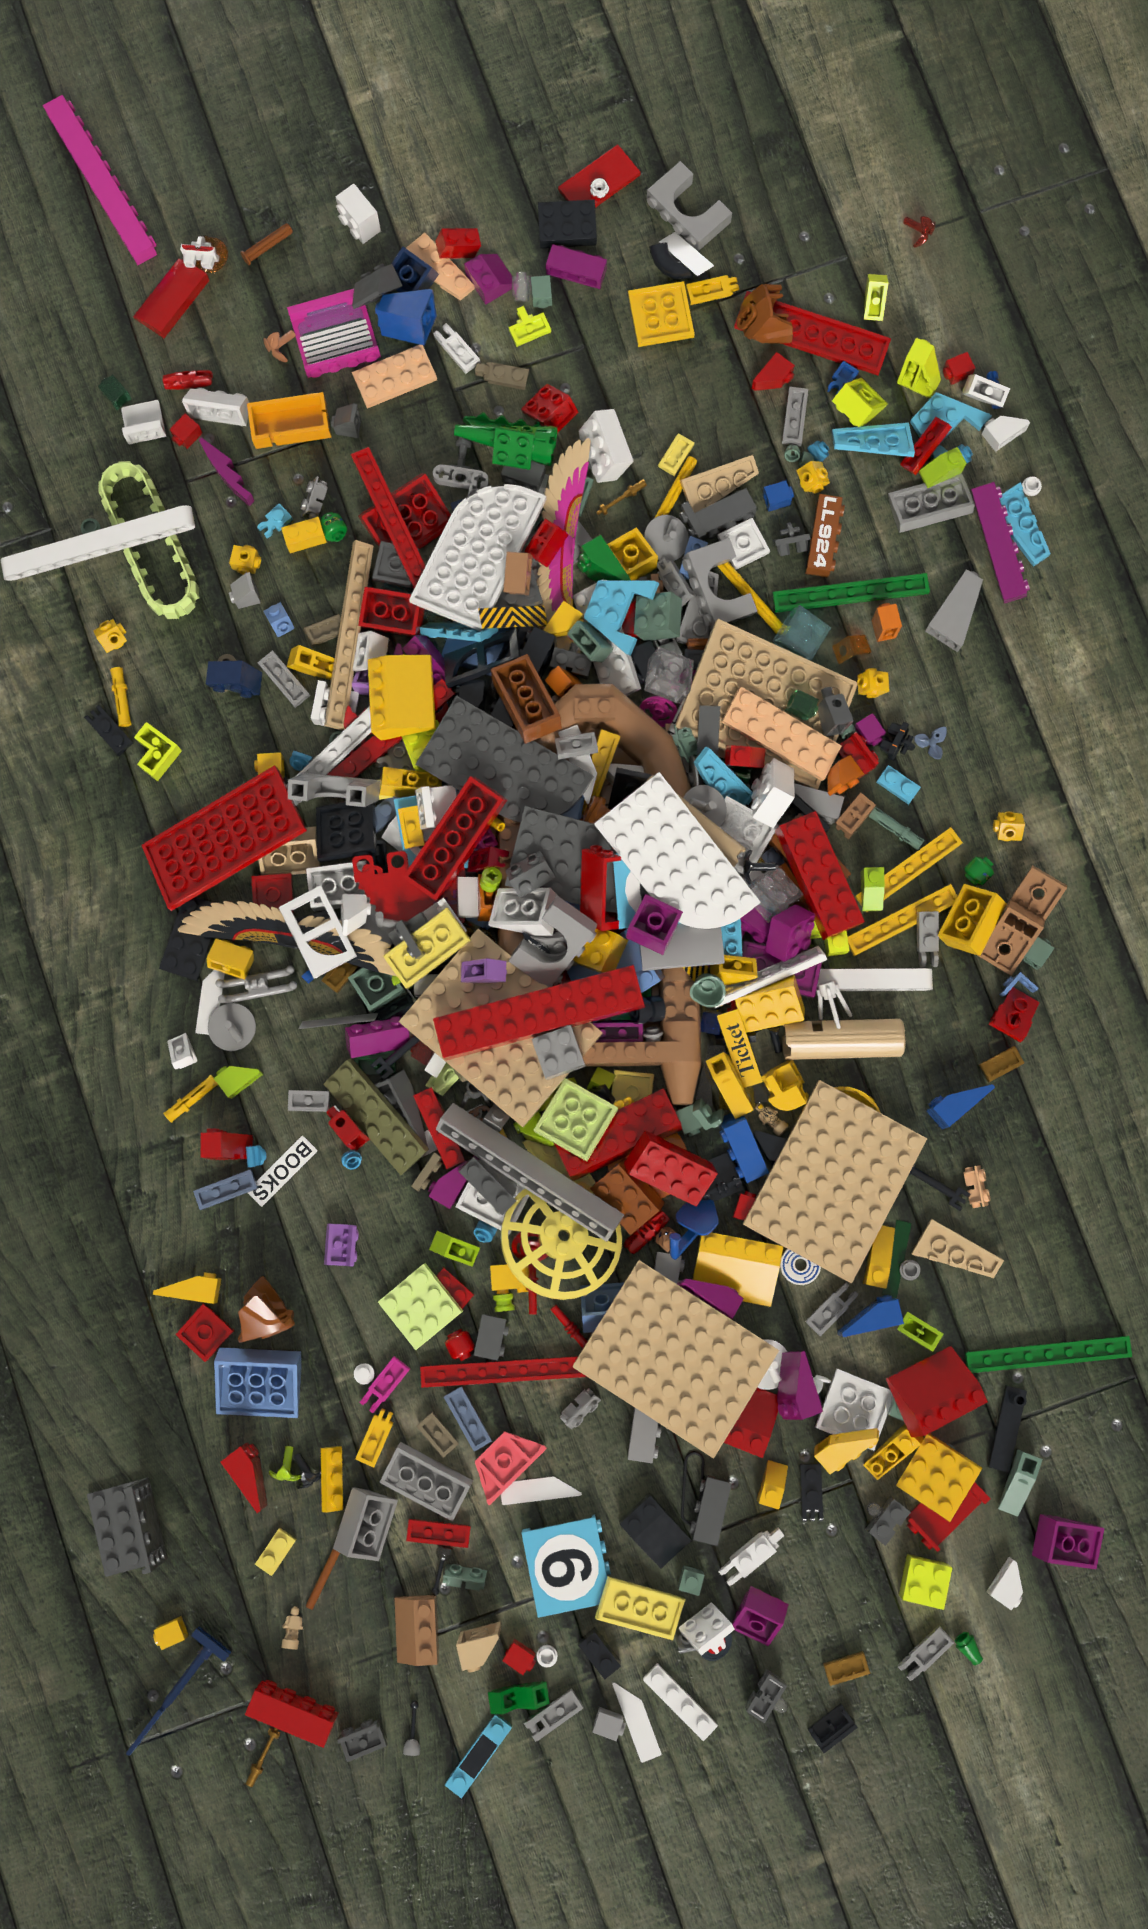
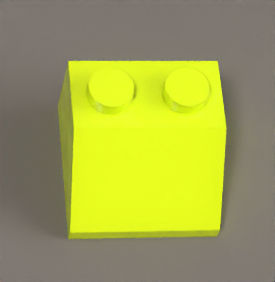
M862 378L845 383L832 400L837 410L849 417V421L858 427L866 425L888 405Z

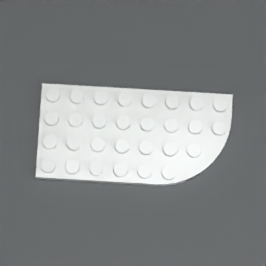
M504 484V486L484 487L477 490V493L461 501L450 516L409 599L410 603L482 631L478 608H494L504 588L507 552L521 553L544 506L546 496L522 486Z
M660 772L594 823L651 897L683 911L679 922L684 925L703 929L722 927L737 921L761 903Z

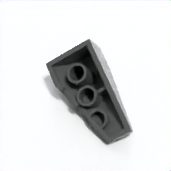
M398 1071L390 1074L385 1080L381 1079L373 1083L428 1147L418 1105L413 1097L415 1095L413 1086L405 1071Z

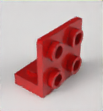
M549 384L542 387L521 408L524 414L537 420L542 426H556L557 433L579 413L569 395Z

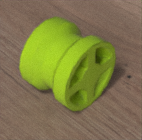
M495 867L484 869L480 879V887L486 892L498 890L502 879L501 871Z
M513 1293L493 1295V1300L496 1301L495 1312L515 1310V1306L512 1304Z

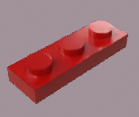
M935 417L915 443L914 457L906 456L900 465L916 475L951 430L950 424Z
M409 1519L406 1541L468 1548L471 1525Z

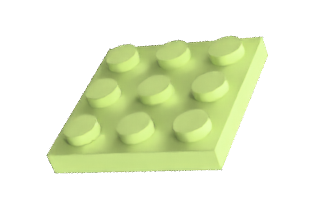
M565 1078L534 1128V1132L581 1159L588 1161L618 1111V1107Z
M426 1263L421 1265L378 1301L415 1350L463 1312L462 1308Z

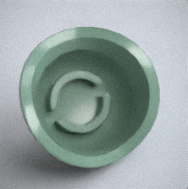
M711 973L699 975L690 988V997L705 1007L720 1005L724 1001L726 994L724 982Z

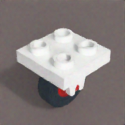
M712 1602L679 1627L681 1634L708 1661L719 1660L728 1653L732 1645L731 1632L735 1630L732 1623Z

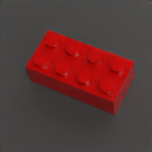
M644 1130L623 1163L629 1175L696 1207L718 1174L712 1162Z
M265 1680V1682L261 1681L255 1689L245 1715L324 1748L339 1712H336L335 1708L330 1705L324 1704L322 1706L315 1703L316 1700L311 1697H300L292 1689H281L277 1687L275 1682Z

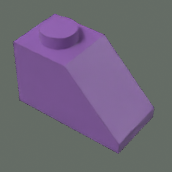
M486 958L462 962L461 982H506L507 961Z

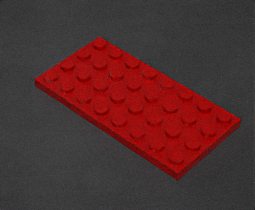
M274 765L141 846L167 908L173 911L303 834L307 829L294 801L288 799V788L279 769Z

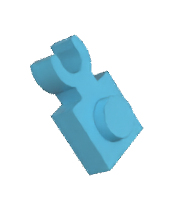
M279 503L265 515L268 521L261 522L257 528L259 531L268 528L264 535L266 538L272 536L275 528L280 532L282 530L281 527L288 525L293 518Z

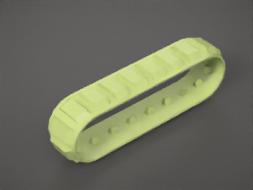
M130 461L118 462L112 466L110 465L102 473V478L99 481V494L102 497L101 502L109 515L108 518L112 526L125 522L123 518L117 517L115 509L118 505L116 501H111L110 497L113 493L114 485L122 478L134 477L138 482L143 480L146 487L142 490L145 495H150L154 502L150 505L152 512L165 511L153 481L147 471L139 464L133 465ZM176 534L167 537L165 542L167 546L173 545L176 554L172 558L174 562L181 563L183 571L180 573V576L188 581V587H185V596L176 604L163 605L160 599L154 601L152 594L155 592L153 585L148 586L144 577L148 573L145 568L140 569L137 560L140 558L138 551L133 552L131 547L124 549L123 552L131 566L135 579L139 583L138 586L143 597L158 616L163 614L167 619H179L180 616L188 615L195 608L196 600L199 599V587L195 582L196 577L188 564L189 561Z

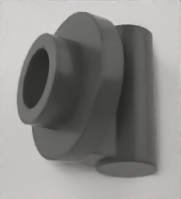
M682 1634L678 1636L677 1646L679 1654L696 1651Z

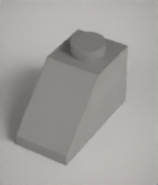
M250 572L245 573L230 585L232 592H229L232 604L235 603L238 609L261 603L257 586Z

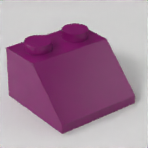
M480 254L464 264L467 278L474 284L475 290L485 305L518 286L498 254Z
M645 894L628 927L626 938L664 955L683 911Z
M750 1586L741 1601L732 1625L735 1631L769 1646L784 1624L789 1604Z

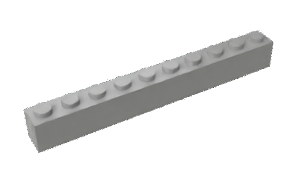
M452 1103L440 1118L436 1127L438 1132L607 1242L622 1220L624 1214L593 1195L581 1185L573 1182L564 1174L550 1167L547 1163L524 1150L515 1142L501 1135L497 1130L492 1129L456 1104Z
M656 1252L654 1270L677 1284L681 1281L678 1280L679 1272H683L685 1260H681V1255L674 1260L668 1253ZM635 1407L627 1458L633 1461L653 1463V1458L657 1459L659 1446H655L656 1437L660 1438L662 1425H658V1422Z

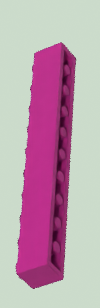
M61 95L44 104L43 107L50 121L137 266L156 256L157 253L154 247L157 245L152 236L148 237L145 233L148 230L143 221H138L136 218L139 215L134 206H129L127 203L130 200L125 191L119 190L118 187L121 186L115 175H110L109 172L112 171L106 160H101V151L97 145H92L93 138L88 130H83L84 123L80 116L74 115L75 108L71 101H66L64 96Z

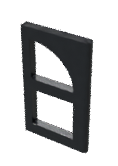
M515 627L494 635L489 639L444 654L446 686L450 688L491 673L492 668L519 658L518 629ZM509 640L511 656L487 665L486 649ZM477 653L478 668L456 676L461 664L471 655Z

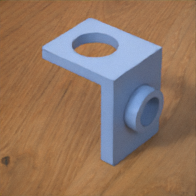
M1020 972L1014 978L1010 976L1003 983L1005 988L999 995L1001 997L1005 996L1018 981L1032 993L1039 988Z

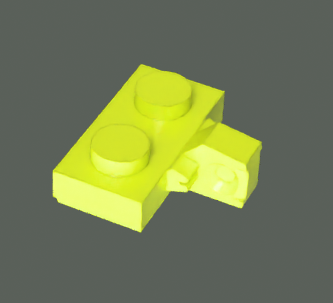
M524 306L517 308V315L519 317V320L516 321L517 324L509 327V332L516 347L551 333V328L544 313L533 317L532 314H527Z

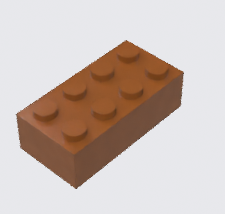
M528 654L491 669L493 684L525 744L562 729L560 714Z

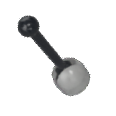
M412 1701L410 1704L412 1708L411 1737L404 1744L403 1754L417 1756L420 1755V1745L415 1740L416 1709L419 1707V1703Z

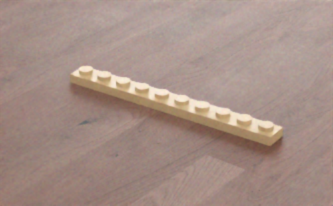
M355 540L352 545L324 726L342 731L345 729L344 718L346 708L350 702L354 671L352 670L358 633L361 631V627L358 624L364 587L368 586L374 545Z

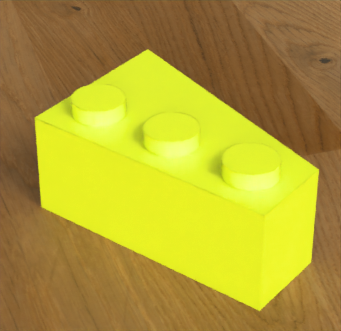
M916 338L905 359L897 383L925 397L931 398L941 381L935 348L927 340Z

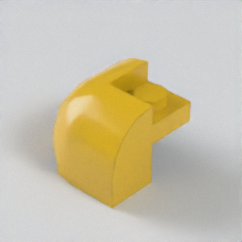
M787 1060L761 1076L771 1094L768 1100L774 1107L789 1111L807 1103L809 1095L803 1090L805 1082L793 1060Z

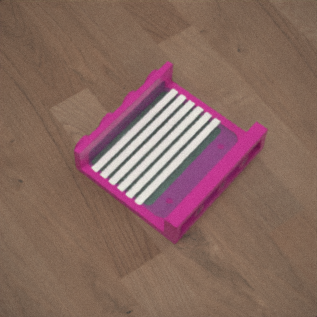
M354 289L287 307L308 378H317L324 373L338 372L342 368L356 367L360 363L373 362L381 358L366 306L364 305L356 309L352 307Z

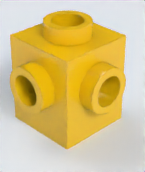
M810 461L796 470L800 479V485L806 492L819 493L824 490V486L830 483L828 472L822 462Z
M234 545L229 564L232 570H236L240 574L244 575L248 572L255 574L256 569L260 568L261 557L252 546L244 545L242 547Z
M114 619L102 622L97 629L93 630L96 638L107 653L113 649H119L127 641L124 636L127 632L121 623L116 624Z
M869 668L857 675L858 694L866 695L867 698H876L889 692L888 672Z
M998 812L997 820L993 822V832H996L998 840L1022 841L1025 827L1022 813Z

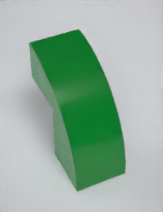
M547 1682L515 1684L488 1692L491 1714L503 1715L515 1709L536 1710L550 1704Z

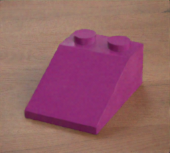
M805 1351L783 1352L780 1367V1377L782 1380L779 1382L777 1394L779 1414L786 1420H803L822 1413L823 1409Z
M1040 1514L1032 1556L1047 1563L1097 1569L1105 1528L1057 1516Z

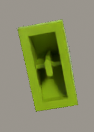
M909 1312L903 1318L904 1324L899 1325L897 1328L898 1331L932 1352L944 1335Z

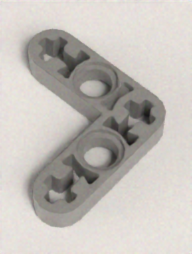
M438 465L433 470V479L437 484L469 489L467 498L479 490L477 489V480L479 478H483L480 489L489 485L488 475L480 470L448 465ZM441 472H444L445 474L443 475V478H439V474ZM458 474H464L466 480L458 482L455 477Z

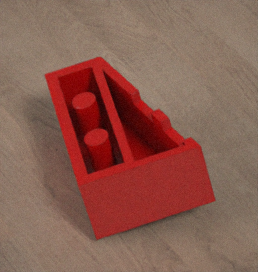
M216 1128L207 1129V1133H201L200 1158L210 1160L247 1159L246 1147L253 1146V1135L227 1133V1131Z

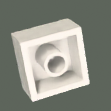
M352 184L336 196V208L340 213L338 217L344 226L348 225L352 236L356 240L359 239L364 244L381 232L377 211L355 184Z

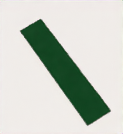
M896 1221L891 1268L887 1288H883L882 1295L897 1298L901 1279L899 1268L905 1259L912 1223Z

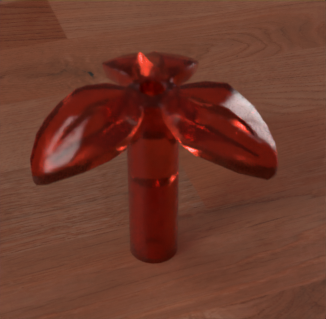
M925 216L920 217V223L905 217L903 224L921 233V237L913 245L914 248L927 242L928 235L931 236L934 232L936 222L933 221L932 223L931 219Z

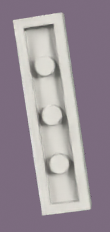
M658 1663L643 1677V1681L702 1741L716 1729L718 1724Z

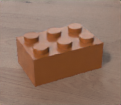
M624 1158L601 1177L590 1190L601 1200L624 1214L620 1224L631 1235L659 1212L665 1205V1202L648 1183L628 1174L623 1164L626 1160Z

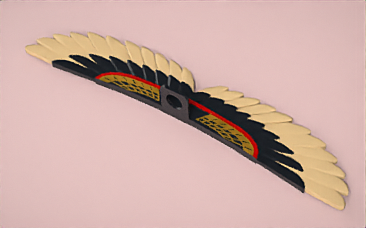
M224 901V904L211 903L212 907L201 906L200 910L202 911L190 912L192 916L185 917L182 920L186 925L178 928V931L181 933L199 935L201 937L255 941L299 949L280 910L275 907L270 909L264 904L259 906L256 903L249 902L248 904L244 901H237L238 905L229 901ZM307 916L298 924L303 934L331 920V918L324 920V917L314 918V916ZM336 928L308 942L314 951L323 955H338L347 951ZM356 929L347 935L357 957L346 963L377 973L381 972L397 976L383 957L391 950L388 949L391 948V945L380 941L383 939L381 936L370 934L371 930Z

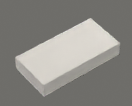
M457 877L458 917L478 918V877Z

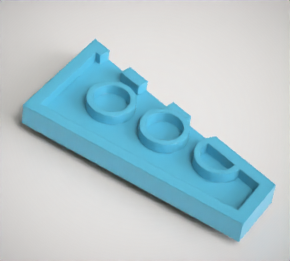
M909 423L832 429L834 449L914 457L915 454Z
M1020 482L1003 493V498H1000L1001 506L1005 505L1008 516L1005 519L1006 523H1011L1013 535H1010L1011 538L1017 543L1019 549L1034 567L1049 557L1051 553L1042 532L1039 531L1036 524L1037 520L1031 512L1030 503L1023 493V487Z
M428 622L420 627V635H426L429 638L443 637L477 642L489 639L498 632V628H487L478 631L461 623Z
M705 747L693 762L704 783L718 790L724 799L728 796L744 806L746 804L749 805L752 801L751 796L753 792L710 748Z

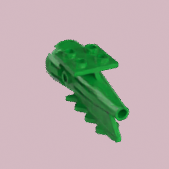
M484 412L477 416H464L463 422L467 425H455L454 436L493 447L492 464L527 470L531 469V461L552 466L554 459L552 454L556 448L557 441L556 426H540V422L530 426L523 419H518L512 423L508 422L502 415L494 420L490 419Z

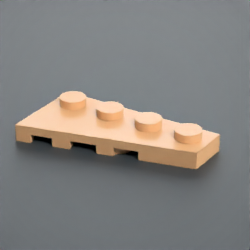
M425 232L406 247V249L437 271L439 275L434 282L460 301L475 289L474 284L449 258L439 259L436 244Z

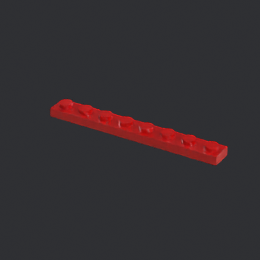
M364 448L351 454V458L413 589H415L426 566L370 448Z
M441 679L433 686L435 712L456 695L451 688L446 686L444 679ZM374 735L327 775L358 777L376 762L378 758L382 757L402 740V736L381 741Z
M578 1356L420 1367L421 1388L580 1378L586 1376L572 1367Z

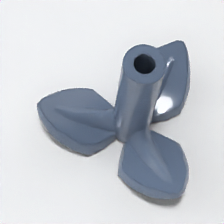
M939 727L935 729L930 739L926 734H918L914 737V740L921 748L929 745L928 754L934 759H941L943 751L936 743L944 741L947 728Z

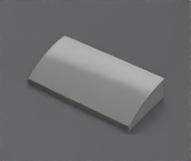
M962 473L928 489L925 483L888 493L891 510L899 533L971 514L975 506Z
M680 923L677 925L664 955L639 944L642 971L724 964L725 962L721 927L703 929Z
M400 1442L379 1483L453 1522L473 1480Z

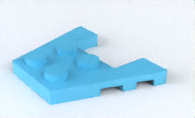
M936 392L911 419L910 423L920 438L934 418L938 417L949 423L952 427L945 436L946 438L963 419L980 431L985 423L991 419L992 415ZM939 444L931 457L935 459L940 454L947 452V450Z
M598 581L584 619L624 653L631 656L637 639L620 632L634 594L653 600L659 583L657 581Z

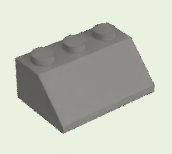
M352 1487L333 1549L346 1557L379 1561L398 1500L370 1490Z

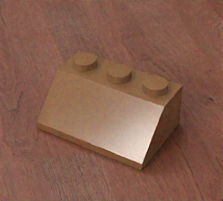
M436 1596L395 1597L397 1663L413 1666L437 1665L439 1661Z

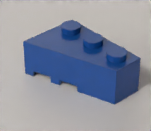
M732 1113L725 1115L723 1122L719 1125L721 1130L719 1133L723 1142L727 1143L729 1147L727 1152L731 1160H735L737 1164L735 1170L740 1179L743 1178L748 1183L768 1174L769 1171L746 1118L741 1116L735 1119Z

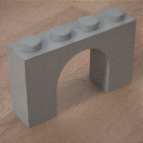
M680 161L647 190V203L651 208H655L660 213L664 221H668L673 226L677 234H681L687 243L699 251L731 223L732 212L718 200L702 215L691 217L680 213L675 207L674 201L693 182V173Z
M730 538L690 551L682 557L683 567L690 577V586L696 592L697 604L702 608L704 622L709 626L710 630L713 629L717 619L730 624L750 617L757 612L751 593L732 600H723L715 596L709 588L708 574L710 569L730 562L736 557Z
M302 773L288 779V799L309 801L316 797L346 798V805L366 807L379 800L380 780Z
M556 896L546 909L542 920L563 934L568 948L559 954H549L523 939L513 951L508 961L538 983L551 987L553 983L555 985L559 983L563 977L561 973L571 968L574 963L573 958L575 956L580 957L586 948L584 947L586 942L591 943L597 934L595 932L597 923L559 896Z

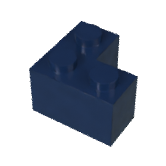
M208 661L206 685L213 688V691L223 693L225 690L238 692L244 698L260 695L261 671L244 661Z

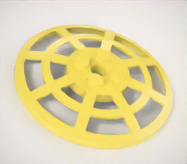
M579 1180L573 1181L591 1191L590 1188L592 1186ZM523 1189L515 1197L516 1202L506 1211L501 1225L500 1239L502 1252L514 1276L529 1290L551 1299H575L599 1288L613 1273L619 1261L622 1249L620 1223L616 1228V1243L588 1236V1229L560 1211L553 1213L547 1202L527 1189ZM528 1194L535 1204L526 1213L523 1223L510 1222L516 1206ZM540 1208L547 1218L542 1222L541 1226L529 1224L533 1214ZM509 1230L521 1232V1242L526 1257L518 1263L513 1259L509 1247ZM559 1231H566L569 1238L567 1241L560 1240L558 1236ZM528 1233L538 1234L540 1247L533 1252L528 1243ZM587 1244L598 1247L594 1258L589 1263L582 1254ZM604 1249L614 1251V1258L609 1268L600 1279H597L592 1268L600 1260ZM546 1253L549 1257L556 1260L554 1270L544 1266L537 1259ZM574 1258L581 1267V1269L573 1272H562L564 1261ZM532 1263L540 1272L552 1277L550 1289L543 1288L534 1283L521 1270ZM583 1274L586 1275L591 1284L577 1291H558L561 1279L576 1278Z

